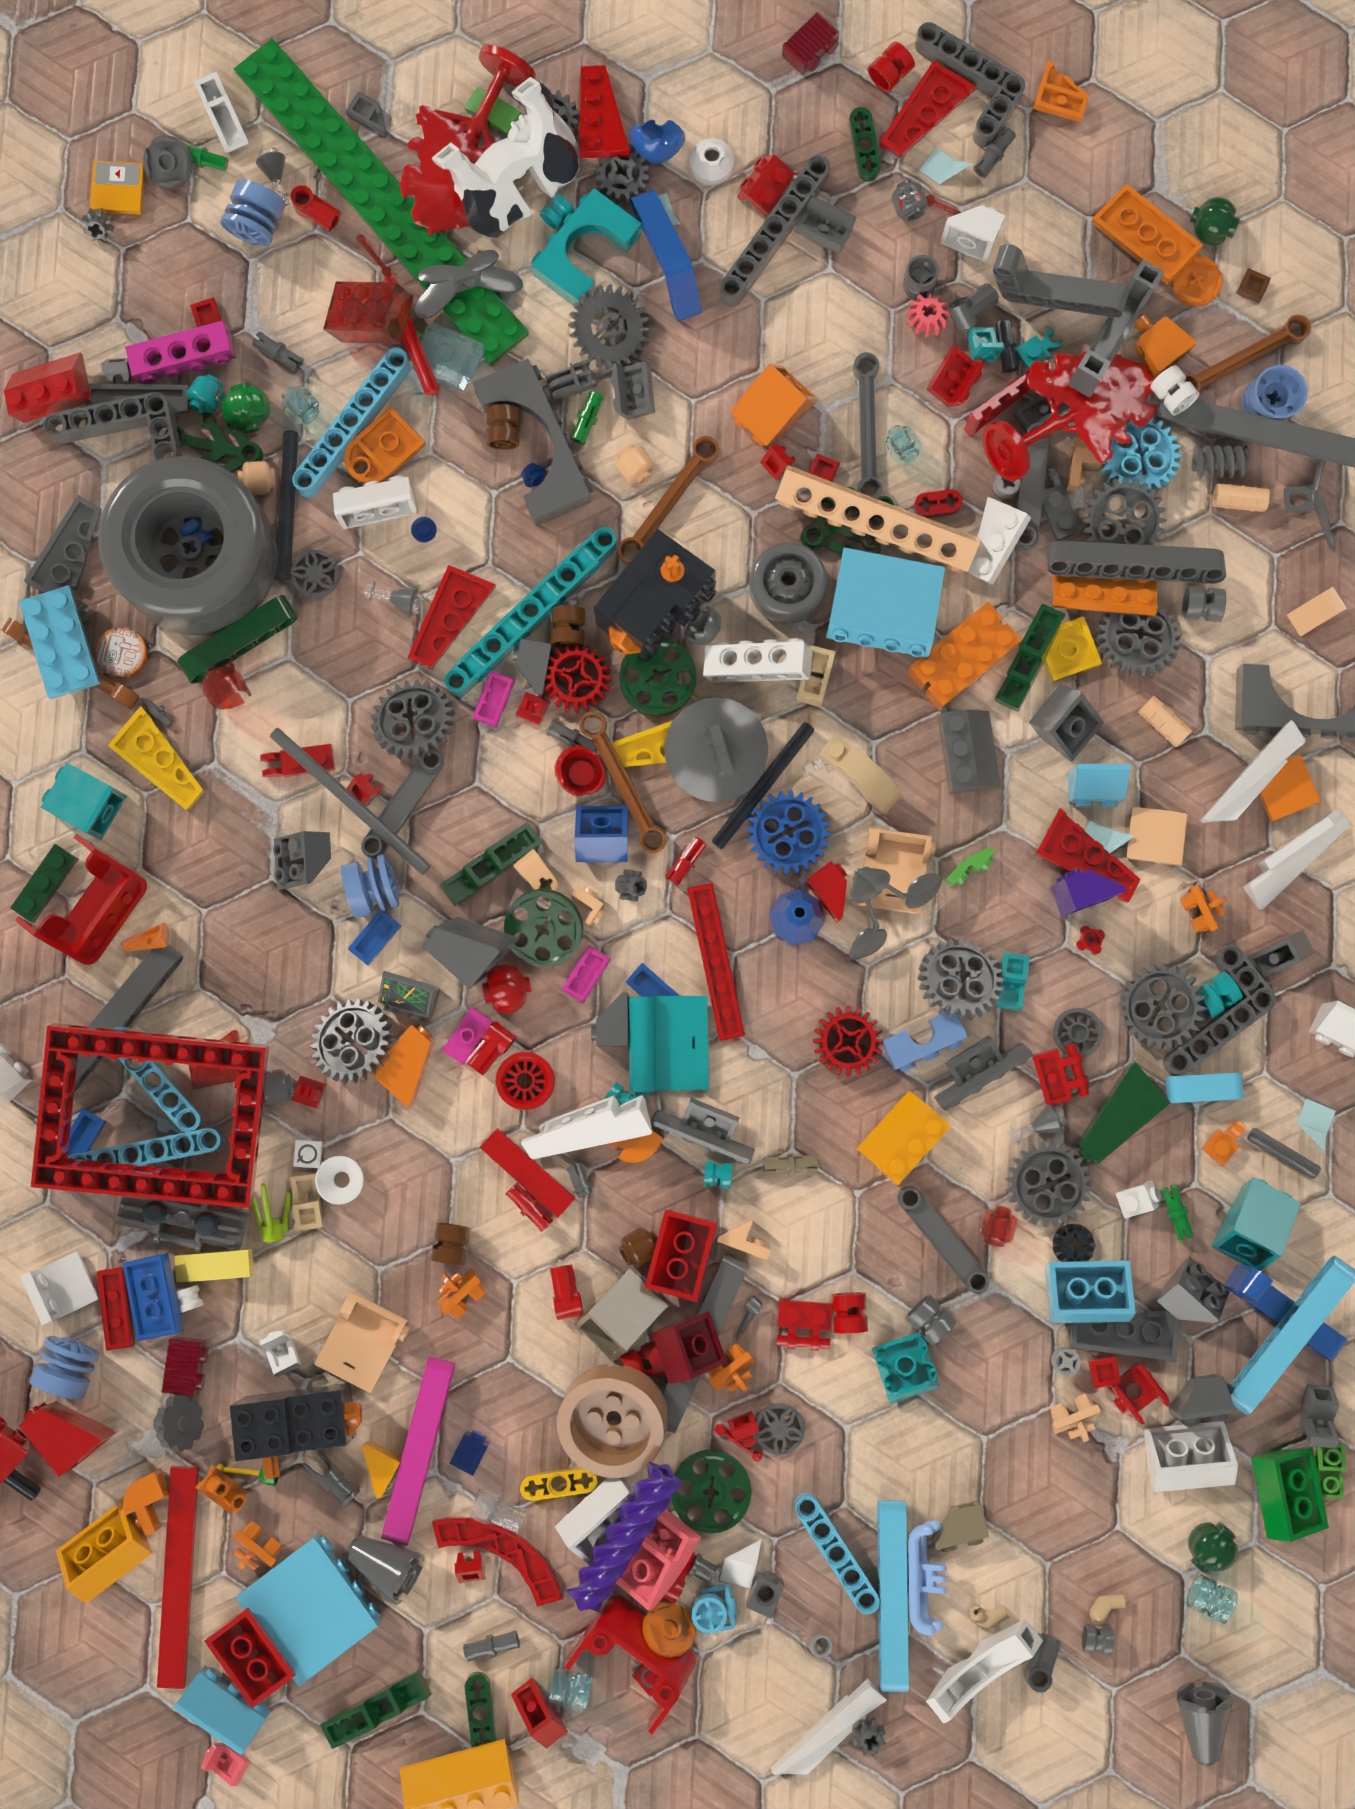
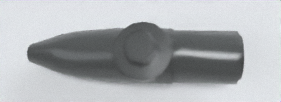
M144 697L141 698L145 708L167 728L173 724V721L165 714V707L163 705L157 706L152 701Z

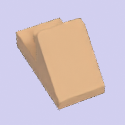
M752 1219L718 1235L717 1242L762 1259H768L771 1250L766 1247L767 1242L752 1237L751 1241L746 1240L753 1222Z

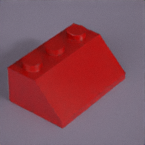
M79 352L13 373L4 388L8 415L26 423L92 402L83 354Z
M665 1209L644 1288L697 1302L718 1222Z
M249 1607L221 1625L204 1641L251 1708H254L296 1676L294 1670Z

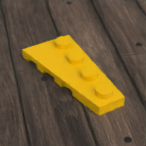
M142 706L107 745L188 812L205 793L199 782Z
M672 721L612 742L623 766L666 763L664 744Z

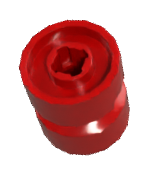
M894 41L882 52V56L877 57L868 66V75L879 89L884 92H890L900 82V77H905L915 67V61L907 48Z
M847 1292L832 1294V1309L837 1312V1315L833 1317L834 1333L848 1334L868 1331L867 1315L863 1314V1311L867 1308L866 1293ZM849 1307L852 1308V1313H847Z
M654 1340L641 1345L638 1352L633 1349L620 1356L623 1366L637 1369L647 1376L657 1377L666 1373ZM648 1358L650 1364L645 1367L642 1360Z

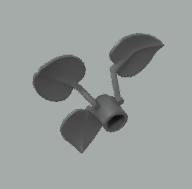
M869 867L855 869L851 899L855 903H866L873 921V928L863 930L856 937L852 944L849 958L857 960L870 956L877 952L887 939L886 930L879 929V923L870 899L877 897L884 888H887L902 899H906L905 905L908 908L921 907L937 894L942 884V874H924L910 884L907 893H902L889 884L891 877L886 870Z

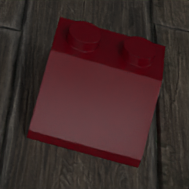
M710 1311L652 1332L669 1384L692 1380L727 1363Z

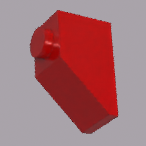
M830 861L806 879L805 883L817 899L820 900L835 922L838 923L843 918L847 880L844 877L847 876V873L839 863L834 865Z
M530 1678L511 1693L530 1736L546 1749L568 1732L558 1710L535 1679Z

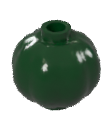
M1213 197L1208 199L1200 208L1195 207L1190 222L1194 223L1195 235L1201 242L1210 246H1217L1223 244L1226 237L1233 238L1240 218L1235 217L1236 208L1230 200L1223 197Z
M1211 1522L1195 1526L1188 1538V1548L1193 1556L1190 1561L1202 1572L1206 1569L1215 1572L1229 1569L1238 1557V1546L1233 1541L1237 1536L1221 1522H1218L1216 1526Z

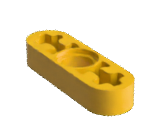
M581 1467L530 1474L523 1479L520 1485V1492L529 1501L589 1493L595 1489L598 1475L592 1474ZM583 1473H587L588 1477H593L588 1487H584L583 1482H578L574 1484L576 1489H571L572 1482L569 1474H574V1480L582 1478ZM556 1476L564 1477L567 1482V1487L562 1491H557L552 1487V1479ZM543 1478H548L547 1489L549 1493H544L545 1487L538 1488L536 1494H531V1490H526L525 1488L531 1480H534L535 1485H541L544 1483Z

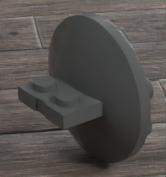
M706 698L688 705L674 718L666 734L664 755L669 773L681 789L701 800L721 802L743 795L757 783L767 763L768 741L761 722L746 706L727 698Z

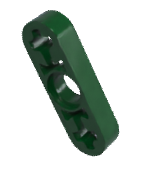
M858 107L850 114L849 129L858 176L866 182L876 180L880 174L881 161L872 114L867 108ZM857 117H861L864 120V131L860 132V124L857 121ZM862 139H867L871 142L872 147L868 150H863L858 146V142ZM870 157L869 162L873 172H868V169H865L866 158Z
M473 1672L468 1676L465 1683L472 1748L482 1745V1743H477L481 1737L480 1728L490 1725V1728H485L486 1739H491L488 1743L497 1740L490 1680L483 1672ZM475 1679H478L480 1684H484L480 1690L481 1699L476 1700V1689L470 1687ZM483 1706L487 1709L488 1717L485 1720L480 1721L473 1716V1710L476 1707Z

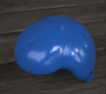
M655 120L646 121L642 125L635 123L630 129V140L638 154L650 163L661 164L667 162L679 152L685 143V132L672 120L666 121L663 125H657Z

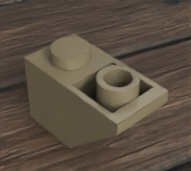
M976 1500L952 1506L941 1524V1530L936 1532L932 1540L936 1550L941 1549L942 1552L953 1551L957 1549L959 1544L967 1543L968 1546L983 1543V1539L989 1538L982 1505L979 1501Z

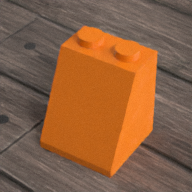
M769 364L730 412L735 416L733 420L742 429L747 427L753 433L751 437L756 443L762 447L764 445L773 446L819 399L782 365Z

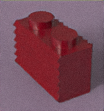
M816 12L808 22L802 25L783 44L782 57L801 75H804L808 70L813 72L821 63V58L826 53L828 55L832 54L838 47L839 31L819 12Z
M178 1336L169 1338L161 1391L162 1393L195 1396L199 1393V1390H203L205 1384V1374H201L202 1365L207 1363L209 1356V1347H205L206 1340Z

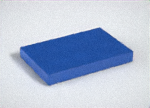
M169 1253L123 1262L137 1341L184 1332Z

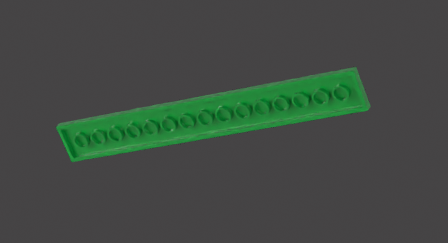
M273 38L234 68L236 75L424 291L427 290L431 283L419 280L418 274L422 269L436 265L459 267L467 261L442 232L429 235L426 227L414 223L411 209L415 203L410 195L405 198L402 197L399 182ZM482 286L457 292L452 300L442 309L443 313L489 366H492L529 335L528 330L495 292Z

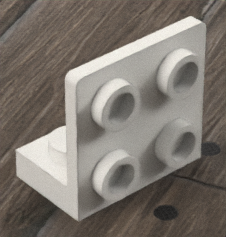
M74 1252L39 1270L20 1276L41 1325L56 1321L99 1299L79 1252Z

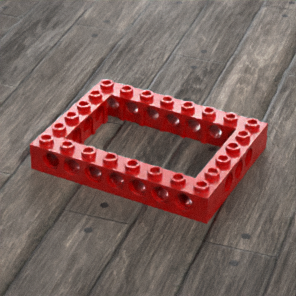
M59 1023L48 1025L31 1187L249 1208L253 1203L269 1045ZM78 1054H83V1057H90L92 1055L108 1056L110 1060H117L118 1058L137 1059L140 1063L157 1061L165 1062V1065H172L173 1063L192 1065V1068H199L200 1066L220 1068V1071L227 1069L239 1070V1076L234 1084V1088H237L235 1107L231 1112V1115H234L232 1134L229 1136L228 1141L231 1142L230 1158L226 1163V1173L68 1158Z

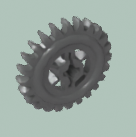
M600 284L597 286L596 293L593 288H589L587 292L588 297L585 294L580 295L582 304L579 302L573 304L577 312L572 311L569 315L575 321L568 323V326L575 329V331L570 333L569 336L577 338L573 347L582 348L579 355L587 354L588 363L595 359L597 368L601 367L602 363H604L607 370L611 369L612 363L613 365L619 364L621 366L622 362L624 365L629 366L631 364L629 357L637 360L639 356L635 351L643 352L645 350L640 343L649 341V338L642 335L650 331L649 327L642 325L649 320V317L640 316L646 308H636L639 298L630 301L632 292L629 291L623 296L622 286L613 292V286L609 284L604 292L603 286ZM607 309L616 311L617 314H616V313H609ZM602 310L604 317L600 320H594V315ZM619 318L613 324L612 330H608L598 339V336L607 329L609 323ZM591 324L596 325L597 333L595 335L592 333ZM619 334L624 335L625 337L621 343L615 345V337ZM603 339L609 340L611 346L603 345L600 342Z

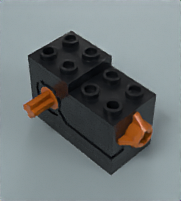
M657 529L593 607L596 626L609 634L610 644L623 655L635 653L643 660H646L649 655L654 656L661 647L660 641L664 636H670L677 626L676 622L683 627L689 621L693 623L701 612L700 607L704 602L709 603L716 594V570Z
M351 1383L250 1395L229 1406L235 1462L262 1458L264 1479L280 1477L278 1456L290 1455L294 1452L347 1446L357 1436L356 1429L363 1420L361 1404L358 1401H353Z

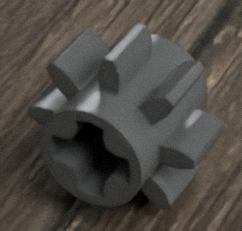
M89 208L87 215H83L81 223L86 225L83 233L88 234L92 241L101 238L106 241L108 233L112 234L115 227L109 224L113 216H108L103 211V208L95 211Z
M624 869V875L617 876L615 890L621 894V900L638 902V896L645 895L647 881L641 877V871Z
M872 1718L871 1721L860 1719V1724L857 1728H852L856 1736L852 1740L855 1748L860 1747L863 1755H866L867 1752L878 1754L881 1746L886 1745L882 1737L886 1732L882 1725L878 1726L875 1718Z

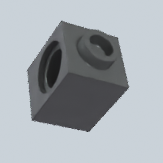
M758 1571L746 1600V1608L772 1619L784 1589L783 1582L779 1581L780 1576L770 1571H765V1574ZM768 1586L772 1588L773 1594L769 1598H762L758 1594L762 1587Z

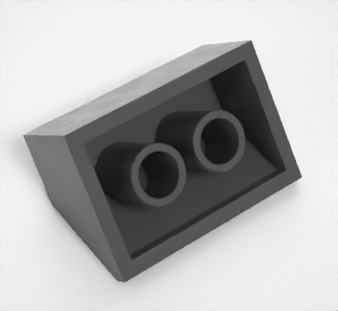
M967 709L941 713L938 717V725L949 794L1000 788L989 711Z

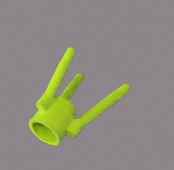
M262 1183L261 1192L265 1220L262 1219L255 1194L252 1203L259 1227V1235H262L263 1242L284 1240L283 1233L289 1232L288 1218L292 1192L287 1191L282 1223H280L279 1218L271 1219L266 1185Z

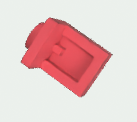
M214 1743L206 1751L201 1769L204 1771H214L230 1786H238L251 1761L245 1755L238 1754L224 1743Z

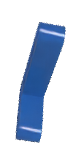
M651 190L630 198L637 220L642 223V230L664 273L671 307L677 322L701 314L702 309L691 260L656 191Z
M1238 1263L1224 1283L1226 1289L1276 1324L1280 1322L1295 1303L1271 1285L1272 1279L1251 1266ZM1323 1322L1306 1345L1333 1362L1347 1342V1339Z

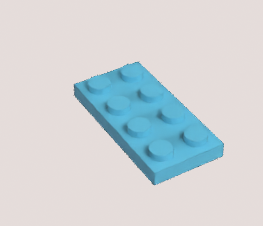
M68 585L20 600L19 603L48 698L55 699L101 684L72 588Z

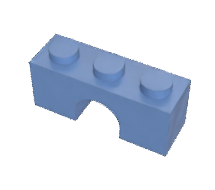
M947 1011L929 1019L932 1037L925 1045L913 1042L907 1030L883 1040L882 1046L893 1070L900 1068L901 1072L907 1071L916 1066L914 1061L924 1057L926 1062L940 1056L938 1052L940 1049L948 1047L949 1051L964 1045L962 1039L968 1036L957 1014L954 1013L951 1019H949Z

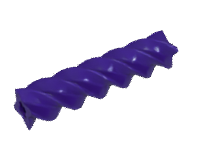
M648 1462V1478L634 1484V1500L623 1503L619 1508L620 1522L607 1526L606 1543L596 1546L592 1550L593 1564L583 1567L578 1571L579 1586L566 1590L575 1600L580 1611L588 1609L600 1611L602 1602L612 1593L616 1581L624 1574L630 1560L641 1548L644 1538L654 1528L658 1516L665 1511L671 1496L682 1485L683 1482L672 1473L668 1464L658 1465Z

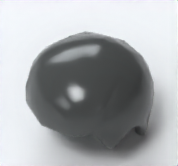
M708 606L705 607L708 611L701 610L697 619L693 623L689 621L685 629V638L698 645H706L712 642L721 629L720 615L715 609Z

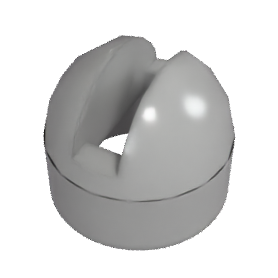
M816 1634L809 1641V1648L815 1656L824 1658L831 1653L832 1642L827 1636ZM818 1639L822 1650L820 1652H818V1647L816 1643Z

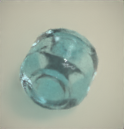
M304 386L289 387L282 394L281 409L296 424L304 423L307 425L318 416L319 401Z
M908 425L892 427L884 441L886 450L896 463L910 464L919 457L922 448L921 441L914 429Z

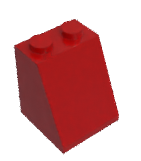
M57 1401L48 1405L45 1402L39 1406L36 1405L23 1415L26 1420L19 1425L20 1429L58 1477L74 1469L116 1434L113 1429Z

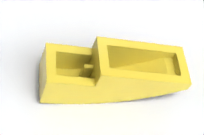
M252 1249L174 1256L176 1282L242 1278L254 1275Z

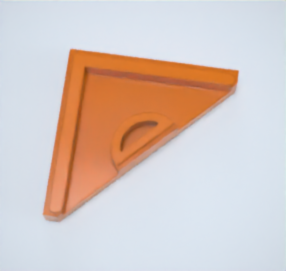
M161 923L122 941L121 945L125 952L164 948L168 945L169 929L166 923Z

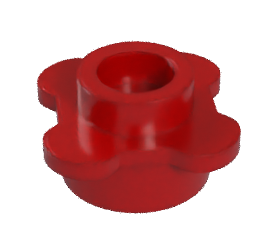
M1089 926L1081 927L1080 940L1076 943L1077 949L1080 951H1091L1094 955L1099 954L1102 951L1101 945L1105 938V932L1101 929H1090ZM1092 938L1093 942H1089L1088 939Z

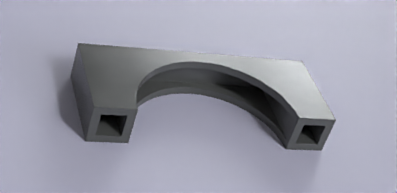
M529 358L476 380L472 384L484 413H487V408L492 405L515 406L519 408L520 412H524L539 421L548 431L553 441L554 457L546 478L536 489L523 496L535 526L590 503V493L593 492L588 478H582L580 470L583 467L577 455L572 456L569 449L573 447L568 433L563 434L559 427L562 424V420L558 411H552L549 405L552 402V398L547 387L542 389L539 383L542 377L537 365L532 366Z
M1243 663L1237 668L1235 730H1243V734L1248 735L1259 734V731H1267L1269 735L1275 736L1285 724L1292 720L1304 738L1311 737V734H1320L1323 739L1347 736V740H1355V705L1349 712L1336 718L1315 719L1306 717L1292 710L1278 696L1271 681L1269 665Z

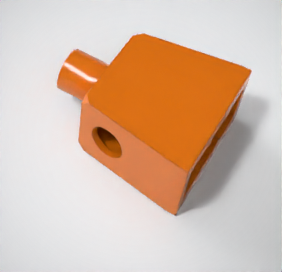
M1144 314L1134 323L1135 328L1141 333V336L1134 344V349L1143 364L1150 367L1148 372L1155 379L1163 371L1174 366L1189 354L1197 343L1195 339L1168 317H1163L1156 324H1153Z

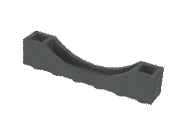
M1145 260L1141 261L1127 285L1130 292L1123 315L1118 318H1107L1068 383L1070 387L1089 398L1091 397L1164 275V271Z

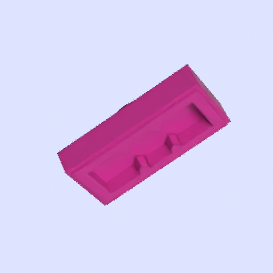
M490 671L472 719L497 729L515 684V679Z
M588 945L561 990L584 1004L611 961V958Z
M471 1007L442 1051L465 1065L466 1060L476 1049L485 1032L493 1024V1021Z

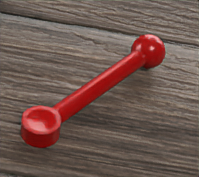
M723 1424L715 1426V1433L717 1435L727 1437L749 1453L754 1461L759 1462L762 1459L761 1452L754 1451L749 1447L746 1448L740 1440L734 1442L732 1434L725 1430Z

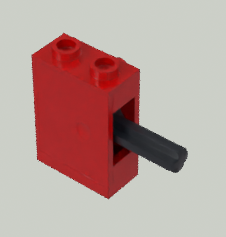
M0 1416V1485L4 1482L28 1500H33L40 1493V1486L15 1470V1467L29 1453L30 1441L21 1430L16 1429L14 1431L7 1426L6 1420Z

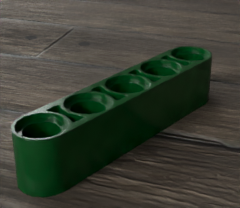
M279 595L184 653L178 658L177 663L191 684L198 683L292 625L298 619V616L285 595Z

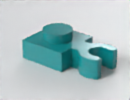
M1054 329L1048 330L1041 341L1035 335L1015 348V354L1026 370L1035 361L1044 362L1046 359L1048 360L1051 356L1048 350L1056 351L1060 348L1062 340L1056 343H1052L1049 340L1055 333Z

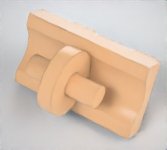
M1087 1393L1073 1399L1078 1410L1074 1414L1069 1415L1064 1403L1051 1407L1052 1428L1055 1435L1076 1426V1429L1068 1431L1070 1439L1080 1436L1083 1443L1089 1441L1087 1433L1096 1429L1093 1422L1083 1425V1423L1100 1417L1099 1413H1101L1098 1404H1093Z

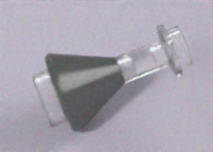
M265 148L259 152L256 165L272 182L274 192L288 206L291 199L290 193L284 191L281 180L286 157L277 148Z
M373 581L372 583H367L364 591V597L368 598V601L371 602L374 597L390 601L407 617H411L413 613L419 614L424 600V595L418 593L417 587L388 591L377 588L376 582Z
M1048 1104L1032 1123L1017 1130L1011 1126L1010 1130L1006 1131V1134L1012 1146L1016 1144L1020 1146L1021 1139L1034 1133H1062V1127L1067 1125V1121L1058 1105L1052 1107Z

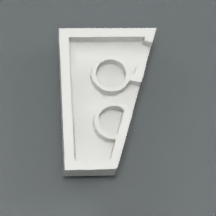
M988 497L978 534L980 544L970 566L969 574L993 586L1031 517L1025 512Z

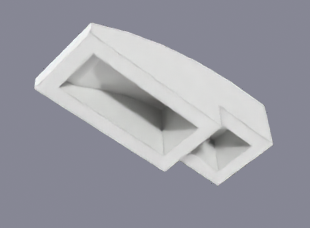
M217 72L193 81L226 154L248 145L249 142Z

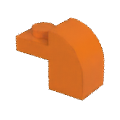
M652 1130L650 1135L608 1144L616 1150L619 1146L624 1149L618 1156L619 1159L629 1163H638L651 1157L664 1138Z
M161 1468L146 1474L132 1483L123 1498L124 1515L135 1511L136 1525L140 1531L144 1532L145 1536L156 1532L162 1527L152 1504L169 1495V1487Z

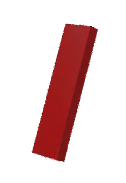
M499 1128L481 1145V1150L555 1217L559 1218L576 1199Z

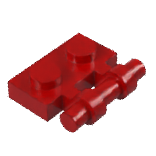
M1076 1043L1065 1046L1068 1055L1060 1058L1058 1048L1033 1054L1032 1056L1046 1106L1072 1100L1071 1089L1077 1088L1080 1097L1090 1094L1088 1089L1089 1079L1087 1075H1084L1081 1064L1083 1058L1082 1054L1077 1050ZM1071 1065L1074 1078L1067 1080L1063 1067Z
M779 1299L777 1327H786L788 1331L787 1335H777L776 1346H787V1349L794 1350L795 1347L811 1348V1351L830 1349V1338H820V1330L831 1331L832 1303ZM796 1328L811 1329V1337L796 1336Z

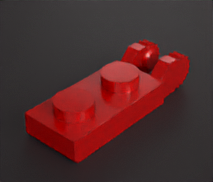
M332 744L301 747L327 772L335 770ZM285 750L260 755V761L272 762L281 760L282 768L263 770L262 777H291L310 774Z

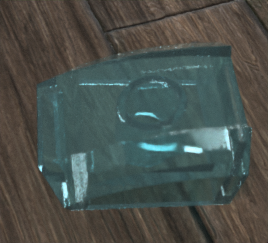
M434 323L425 327V333L420 342L437 383L464 391L480 363L485 345L468 336Z

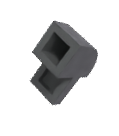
M1311 1384L1306 1386L1301 1404L1300 1429L1302 1435H1307L1309 1445L1337 1448L1339 1439L1334 1419L1339 1403L1333 1387Z

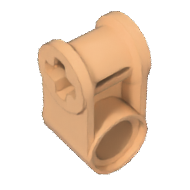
M534 849L513 864L515 869L533 889H542L541 883L545 880L547 883L552 881L550 885L551 890L558 892L559 884Z

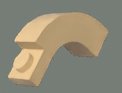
M836 734L819 753L820 758L848 778L861 791L865 801L882 814L886 815L901 797L900 790L874 761L857 747H852Z

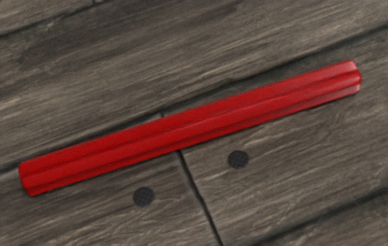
M387 276L381 285L424 393L427 396H435L436 392L439 391V386L395 278Z

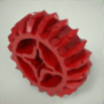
M575 644V651H571L569 645H566L565 654H562L559 649L555 651L558 657L557 660L554 657H549V662L553 667L547 666L549 675H546L545 682L549 684L544 686V691L551 692L548 696L550 701L558 698L555 703L557 708L565 703V712H569L571 706H574L576 714H579L580 706H584L585 712H589L588 704L592 703L595 708L599 707L596 698L602 701L606 700L605 694L601 691L610 692L611 687L605 683L612 682V676L604 675L609 673L611 668L607 665L603 666L606 662L605 657L597 659L599 656L597 649L589 654L590 646L588 645L584 647L583 651H580L579 644ZM573 660H579L577 661L575 667L571 669H561V667L566 663ZM587 662L597 670L599 674L598 681L593 680L591 676L585 673ZM581 671L583 681H579L578 684L575 683L574 686L572 676L576 677L575 674H579ZM556 677L562 678L563 681L569 684L568 695L563 694L558 689ZM594 688L588 695L575 698L580 690Z
M846 1006L845 1014H842L840 1007L835 1008L836 1017L831 1012L826 1013L827 1018L830 1020L828 1023L823 1019L819 1020V1024L824 1027L823 1030L819 1028L814 1029V1033L821 1035V1039L815 1038L812 1040L814 1044H821V1048L815 1049L814 1053L823 1052L824 1056L818 1061L819 1063H823L826 1060L830 1062L826 1066V1070L830 1071L834 1065L837 1066L835 1075H840L843 1068L845 1069L846 1077H850L851 1069L854 1068L855 1074L858 1076L861 1075L860 1066H863L866 1071L871 1069L867 1063L868 1060L874 1064L878 1062L877 1058L872 1055L873 1053L882 1054L883 1051L875 1048L876 1044H883V1039H876L875 1035L881 1034L883 1031L882 1029L873 1030L872 1026L878 1023L876 1019L870 1023L866 1021L871 1015L869 1012L860 1017L861 1008L859 1007L856 1008L854 1014H851V1006ZM853 1020L861 1024L862 1027L854 1032H850L839 1021ZM833 1027L838 1036V1042L829 1050L827 1047V1035L830 1028ZM859 1033L854 1038L855 1041L852 1042L854 1043L853 1048L848 1045L843 1046L839 1050L837 1049L842 1045L841 1041H844L842 1039L843 1035L850 1037ZM868 1033L869 1048L865 1056H863L858 1042L864 1034ZM841 1051H848L858 1062L843 1063L835 1059L834 1056Z

